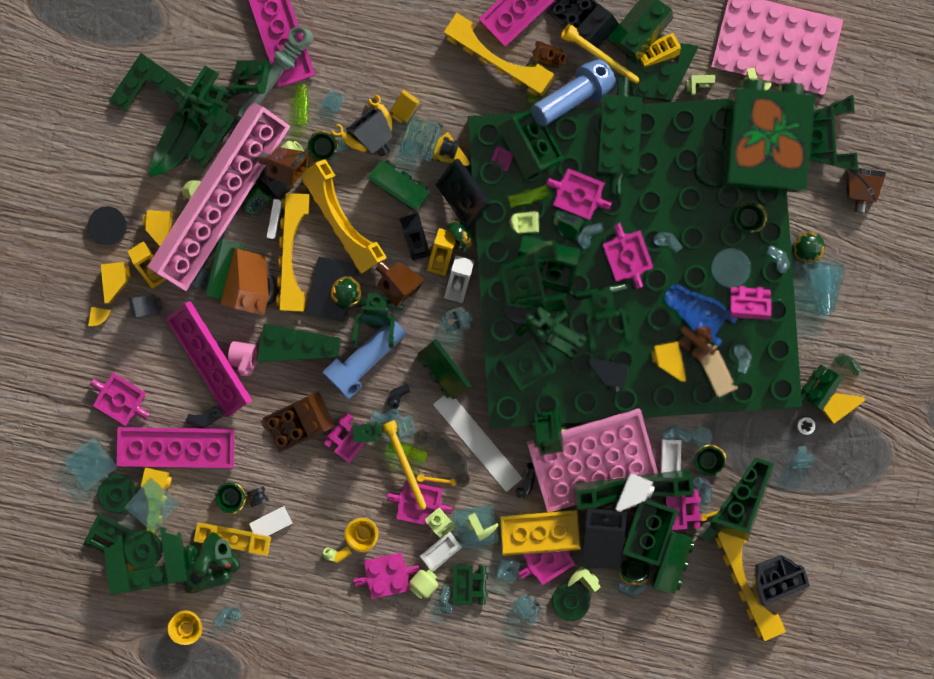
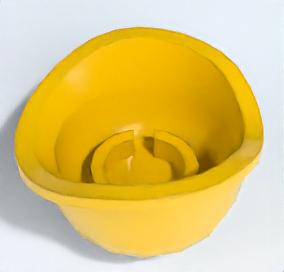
M357 518L346 526L344 537L348 545L354 550L367 552L375 546L378 540V529L376 524L370 519Z
M180 611L170 620L168 634L174 642L180 645H190L200 638L202 623L195 613Z

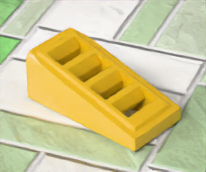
M674 33L654 41L646 51L651 58L648 59L646 54L640 58L644 67L679 56L681 46Z

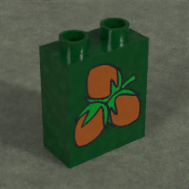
M742 79L741 87H736L729 91L721 185L792 193L806 191L815 95L804 94V85L798 83H781L780 91L765 90V81L760 79Z

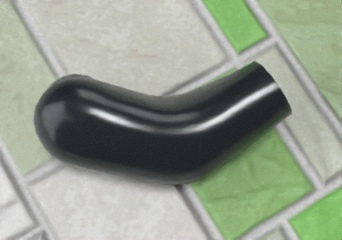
M213 407L203 415L188 414L186 423L198 427H207L222 417V410L219 407Z
M528 463L524 470L523 488L518 487L516 489V496L518 498L523 497L525 500L531 493L535 478L533 463Z

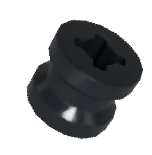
M444 137L439 155H447L450 159H455L460 141H451L448 137Z
M264 486L246 492L247 496L250 497L251 507L269 501V498L265 495L266 489Z

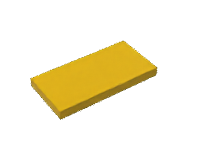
M578 510L500 516L503 556L581 550Z

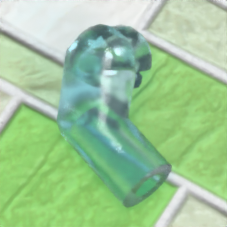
M597 223L583 228L578 237V243L581 244V247H589L592 235L603 232L602 224Z
M658 233L654 237L656 245H669L674 253L683 248L672 233Z
M770 245L766 254L776 258L778 263L777 270L779 272H786L790 267L787 254Z
M736 345L734 353L740 360L737 371L747 374L752 356L744 345Z
M395 409L383 414L373 410L370 419L384 425L393 420L396 422L400 414Z
M681 426L668 427L663 433V437L666 440L680 438L685 443H688L693 437Z
M696 477L693 480V485L702 492L701 502L711 503L712 485L704 477Z
M443 585L439 605L442 613L451 614L454 606L448 604L452 587L448 585Z
M236 607L224 608L213 623L221 628L227 619L240 620L242 612Z

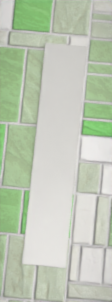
M443 395L433 404L506 492L523 479L456 398L452 399L450 397L447 399Z

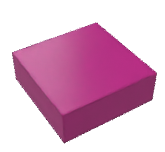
M497 146L491 161L498 162L503 170L508 172L513 155L510 151Z

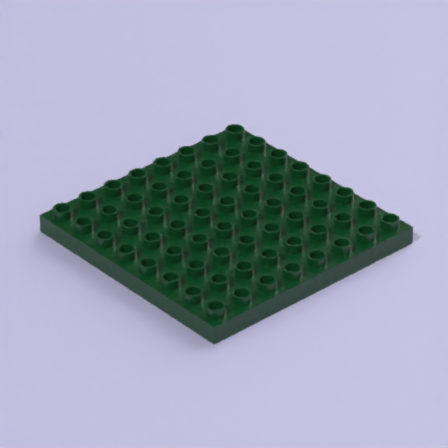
M729 98L642 104L638 175H629L623 178V195L620 196L617 195V187L615 195H610L611 177L608 174L598 173L602 107L571 109L547 124L564 159L525 179L514 157L508 172L504 171L498 162L491 161L497 146L510 151L498 126L521 113L468 116L472 178L490 202V205L475 223L489 428L532 426V421H535V413H537L539 418L541 413L554 411V409H558L562 424L598 421L640 408L643 418L802 407L787 192L722 185L709 186L700 181L695 170L696 159L701 152L711 147L724 149ZM568 169L603 182L601 199L611 203L609 211L597 206L590 220L581 217L585 223L577 241L564 237V234L552 223L554 212L563 209L553 206L557 197V190L546 186L549 178L561 182ZM756 202L764 208L767 219L761 230L745 233L736 226L734 213L741 204ZM537 212L539 219L538 233L517 234L510 226V219L514 214ZM619 223H621L624 234L641 232L653 265L652 269L646 270L639 275L643 287L635 289L632 278L615 281L603 244L617 237L613 226H617ZM523 236L548 242L555 240L556 244L581 249L570 293L543 287L545 297L566 293L569 313H567L568 316L561 325L586 338L582 348H577L578 352L573 359L547 343L542 344L538 340L539 338L529 329L522 336H518L516 331L523 323H515L504 314L502 299L505 293L500 267L518 258ZM626 283L628 285L626 291L612 295L615 309H623L626 312L632 345L627 346L621 315L591 320L596 351L591 352L586 319L588 315L595 313L593 298L575 299L574 293L576 291L598 289L599 291L603 290L604 287ZM678 284L690 292L714 299L721 303L729 312L731 296H738L730 295L731 287L745 286V288L752 289L763 287L765 290H771L770 298H768L771 299L770 320L737 317V321L732 323L726 319L715 335L722 340L721 344L717 346L712 342L705 341L711 347L717 346L715 351H719L733 380L731 384L739 388L717 397L700 360L691 354L698 344L694 343L689 351L679 344L680 339L684 335L681 332L684 326L695 335L697 334L680 317L677 311L665 302L666 292L672 285ZM558 310L548 311L553 322L563 314ZM552 333V335H554V336L558 337L559 339L565 341L566 343L570 344L571 346H575L574 344H572V343H570L569 341L565 340L564 338L558 336L557 334ZM533 338L554 371L520 392L500 361V358ZM678 342L686 381H679L658 367L657 362L653 363L651 351H654V346ZM588 359L628 364L625 388L620 387V391L608 390V385L602 383L589 365Z

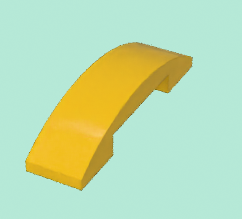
M197 522L194 542L203 543L208 534L215 532L227 540L231 549L268 556L270 536Z

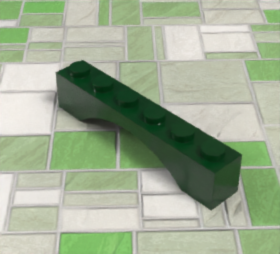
M689 469L639 475V477L653 482L651 486L654 487L651 496L679 497L694 495L693 476ZM628 477L573 484L574 502L577 509L599 507L603 504L619 500Z

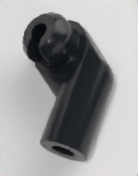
M274 277L267 278L269 294L267 305L272 304L278 295Z
M407 383L390 391L387 404L391 409H397L400 405L401 396L410 393Z

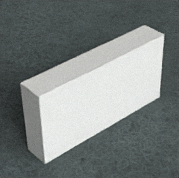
M274 199L267 232L268 239H276L282 210L281 200Z
M662 439L660 473L681 470V440Z
M285 506L249 523L253 533L269 536L293 522Z
M448 532L421 554L420 558L430 571L433 572L460 550L462 546L452 533Z

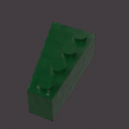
M264 324L257 362L339 357L342 338Z
M754 458L739 483L733 488L727 500L724 501L718 513L711 520V529L746 541L749 540L773 473L774 463Z

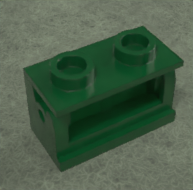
M558 409L541 413L539 418L537 413H535V421H532L533 432L537 436H533L535 448H539L540 455L564 452L561 419Z
M377 421L374 422L375 425H358V423H353L354 443L379 441V437H382V426L378 425Z

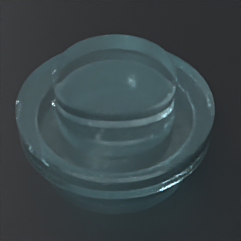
M698 428L693 433V441L700 447L709 445L712 441V433L707 428Z

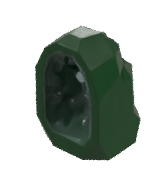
M262 182L254 184L242 202L243 212L248 215L261 213L272 201V191Z
M563 210L554 212L552 216V223L564 234V237L577 241L585 223L581 217Z

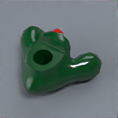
M215 532L207 535L200 554L193 563V571L198 577L206 575L210 563L213 566H223L229 572H236L240 568L239 558L230 549L227 540Z
M194 545L184 547L189 581L183 582L186 593H198L215 586L226 585L230 582L232 576L226 568L219 569L213 574V570L209 566L205 576L198 577L195 575L193 563L198 557V548Z

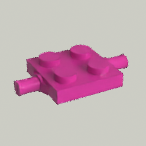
M568 169L561 182L550 178L546 186L557 190V197L553 205L588 220L591 219L593 211L597 206L609 211L611 203L601 199V191L604 183Z
M621 223L617 224V226L614 225L613 228L617 237L603 244L615 281L632 278L635 289L643 287L639 275L646 270L652 269L653 265L641 232L624 234Z
M112 373L109 380L104 384L95 379L91 381L93 383H90L89 386L99 391L98 398L93 406L121 424L127 426L131 418L136 414L145 420L150 415L149 412L140 408L147 392L116 373Z
M404 481L403 490L400 495L391 493L387 495L386 501L398 503L397 519L427 526L429 525L425 519L436 509L440 508L444 513L450 515L452 511L449 510L453 509V506L442 505L441 495L443 488L417 483L426 503L424 510L418 507L408 481Z
M569 551L523 554L527 560L528 567L518 573L522 575V579L533 573L541 584L544 585L574 566L575 563L570 557Z
M402 553L365 560V577L354 579V582H359L355 583V587L367 584L372 599L410 591L409 575L416 574L419 570L414 569H418L419 565L407 567Z

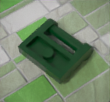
M268 60L237 61L233 84L229 87L230 94L239 95L240 93L253 92L264 94L266 92L271 62ZM258 81L255 85H242L243 82Z
M99 513L83 545L91 546L104 553L105 544L95 540V534L112 543H116L118 541L116 537L122 535L125 545L127 538L134 530Z

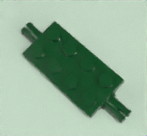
M622 77L617 78V95L603 94L598 173L608 174L611 177L610 195H615L617 187L618 196L623 195V178L629 175H638L643 98L629 96L630 79L625 78L623 86Z

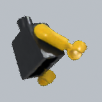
M375 95L374 99L377 103H373L369 98L368 106L371 109L345 129L346 133L343 132V127L340 124H336L341 129L340 133H335L333 130L331 132L335 137H341V140L352 149L369 153L377 151L382 157L390 151L386 143L393 137L391 133L392 116L385 106L380 104V96Z

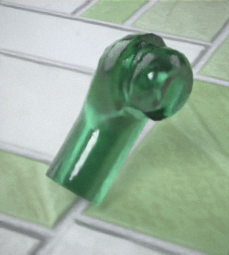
M844 353L838 354L839 356L834 358L838 366H842L845 363L854 376L862 373V369L854 358Z

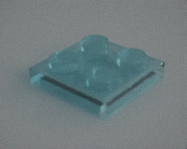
M412 116L399 153L431 162L443 125Z
M95 436L63 459L64 463L86 491L118 468Z
M149 478L124 508L155 533L180 502L155 480Z
M492 504L454 511L460 545L462 546L461 550L499 543L497 528L488 537L479 540L475 530L471 532L466 522L469 520L468 515L475 512L483 529L496 524Z

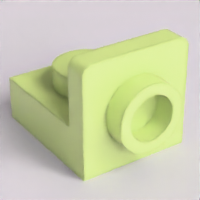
M692 75L690 80H687V92H690V96H695L696 85H699V88H710V85L715 83V75Z
M440 508L436 509L425 519L427 524L440 538L457 527Z

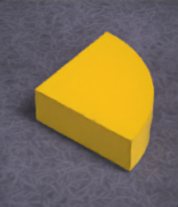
M91 307L88 326H97L105 322L109 318L111 310Z

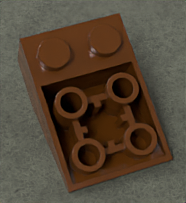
M319 392L263 417L279 453L335 427Z

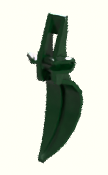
M206 65L186 93L179 88H175V92L183 98L169 120L155 149L148 170L150 177L162 175L173 170L183 162L200 136V123L197 120L199 111L206 114L211 111L213 104L205 99L219 75L218 72ZM202 81L207 85L199 97H196L194 94ZM190 102L193 103L192 109L187 107Z

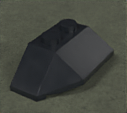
M778 555L755 565L752 587L757 603L760 606H765L810 586L805 568L783 555Z

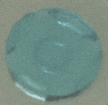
M725 249L719 252L713 259L711 265L712 275L721 286L728 288L738 287L749 278L751 264L747 255L741 250Z

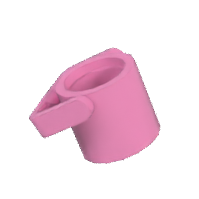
M233 341L228 353L230 366L238 367V372L241 376H251L258 358L257 345Z

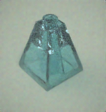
M840 260L800 263L817 312L821 316L831 315L836 306L845 274V266Z

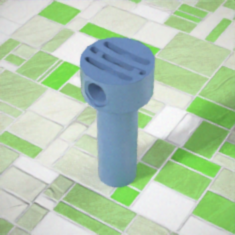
M598 58L592 59L576 70L575 80L531 107V114L535 122L545 126L587 99L598 102L603 99V94L609 95L616 89V79L611 68Z
M396 321L394 327V346L407 335ZM390 325L382 326L344 363L335 359L322 372L327 380L347 400L363 387L358 380L392 349L388 348Z

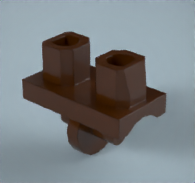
M536 41V48L532 51L533 61L558 69L559 64H565L567 53L541 41Z
M684 326L681 329L684 335L679 341L681 346L689 351L694 343L698 344L691 354L700 361L708 353L712 356L716 353L713 348L705 343L706 340L710 342L713 339L710 327L703 326L700 328L698 326L695 329L697 335H695Z

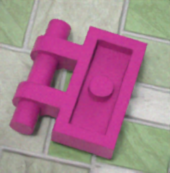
M745 286L731 287L730 295L738 296H731L730 317L770 320L771 299L768 298H770L771 290H765L763 287H756V289L745 288Z
M349 413L344 418L341 417L337 427L333 432H329L328 438L324 442L329 448L334 442L339 446L334 452L348 463L353 460L366 443H354L353 426L350 424L354 417ZM346 428L349 433L344 440H341L339 435Z
M694 489V495H691V497L665 496L666 506L678 510L672 530L687 529V521H692L693 528H700L702 514L699 512L701 497L698 495V489ZM691 503L692 515H686V504Z

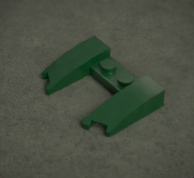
M161 527L160 532L165 565L128 572L127 560L124 555L123 536H117L116 539L118 541L109 548L105 545L104 554L110 595L189 581L181 532L173 535L166 533L167 528Z

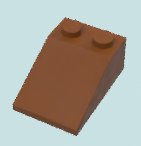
M234 248L220 305L264 316L269 298L266 256Z

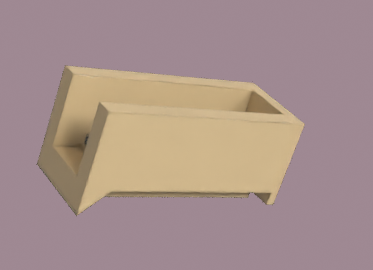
M716 350L713 356L708 353L700 361L717 397L739 388L731 384L733 380L718 350Z

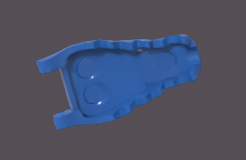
M678 284L672 285L664 297L665 302L677 311L680 317L696 334L695 329L698 326L700 328L703 326L710 327L712 330L711 336L713 337L710 342L717 346L721 344L722 340L715 335L726 319L732 323H735L738 319L737 317H730V312L718 301L695 292H690Z

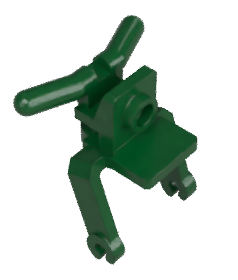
M626 283L604 287L603 290L599 291L598 289L576 291L574 293L575 299L593 298L595 313L588 315L586 319L591 352L596 351L591 320L621 315L627 346L632 345L626 312L623 309H615L612 295L626 291L628 289Z
M368 293L367 299H360L359 303L353 307H363V313L356 315L352 345L357 346L359 324L365 323V325L372 328L390 325L388 348H393L395 318L388 315V308L402 311L404 305L401 304L396 308L391 301L387 300L385 294Z
M541 307L537 308L533 315L527 314L525 316L526 320L516 331L518 336H522L529 329L539 338L538 340L542 344L547 343L571 359L575 358V354L578 352L577 348H582L583 343L586 341L584 336L578 335L561 325L568 316L566 312L553 322L549 312ZM552 333L557 334L558 336L564 338L565 340L569 341L570 343L574 344L575 346H571L570 344L566 343L565 341H563V340L559 339L558 337L552 335Z

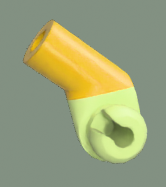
M345 546L340 551L327 547L323 550L322 554L326 560L339 563L351 555L352 551L348 546Z

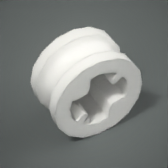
M808 417L801 418L797 422V429L801 434L809 435L815 430V422ZM803 421L811 423L809 431L801 429Z

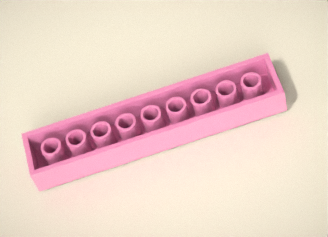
M251 102L147 267L187 291L266 166L258 163L261 152L271 154L282 141L290 125L263 106Z

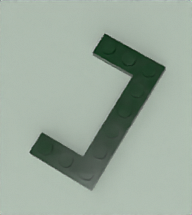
M140 53L109 102L123 112H127L148 81L180 104L183 97L175 92V88H179L186 93L190 86L143 53ZM196 91L194 95L199 97L200 93ZM207 98L205 100L213 104V107L208 114L199 111L198 117L208 123V125L187 155V157L202 167L206 166L237 120ZM190 102L187 107L192 109L193 103Z

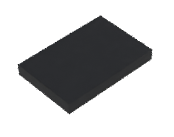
M454 159L436 183V186L465 228L470 229L490 205V202L461 160Z
M318 257L306 314L344 322L347 309H341L333 302L331 288L336 280L344 276L354 279L355 265Z

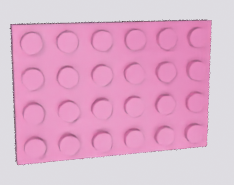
M728 0L711 68L746 77L747 69L755 68L757 78L778 85L781 83L803 84L804 91L824 96L843 20L767 0Z
M640 408L562 431L564 452L540 455L539 448L534 446V440L527 442L548 513L575 505L573 484L628 477L629 473L637 476L658 473Z

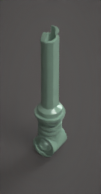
M298 26L290 30L289 38L287 39L289 42L286 41V46L283 45L282 49L274 53V64L269 71L266 92L264 94L253 92L239 110L238 121L241 120L251 102L260 105L283 72L290 70L291 67H295V58L298 59L299 57L297 54L300 55L302 53L300 50L303 51L313 42V34L310 30ZM303 32L304 38L299 42L298 36Z

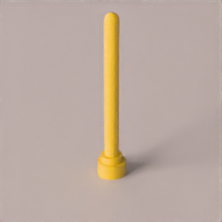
M571 24L565 27L561 34L564 40L576 42L592 55L603 60L619 74L629 78L632 83L637 84L639 82V78L579 36L577 29Z
M395 420L381 425L383 433H386V436L389 435L418 507L424 510L426 503L397 437V424Z

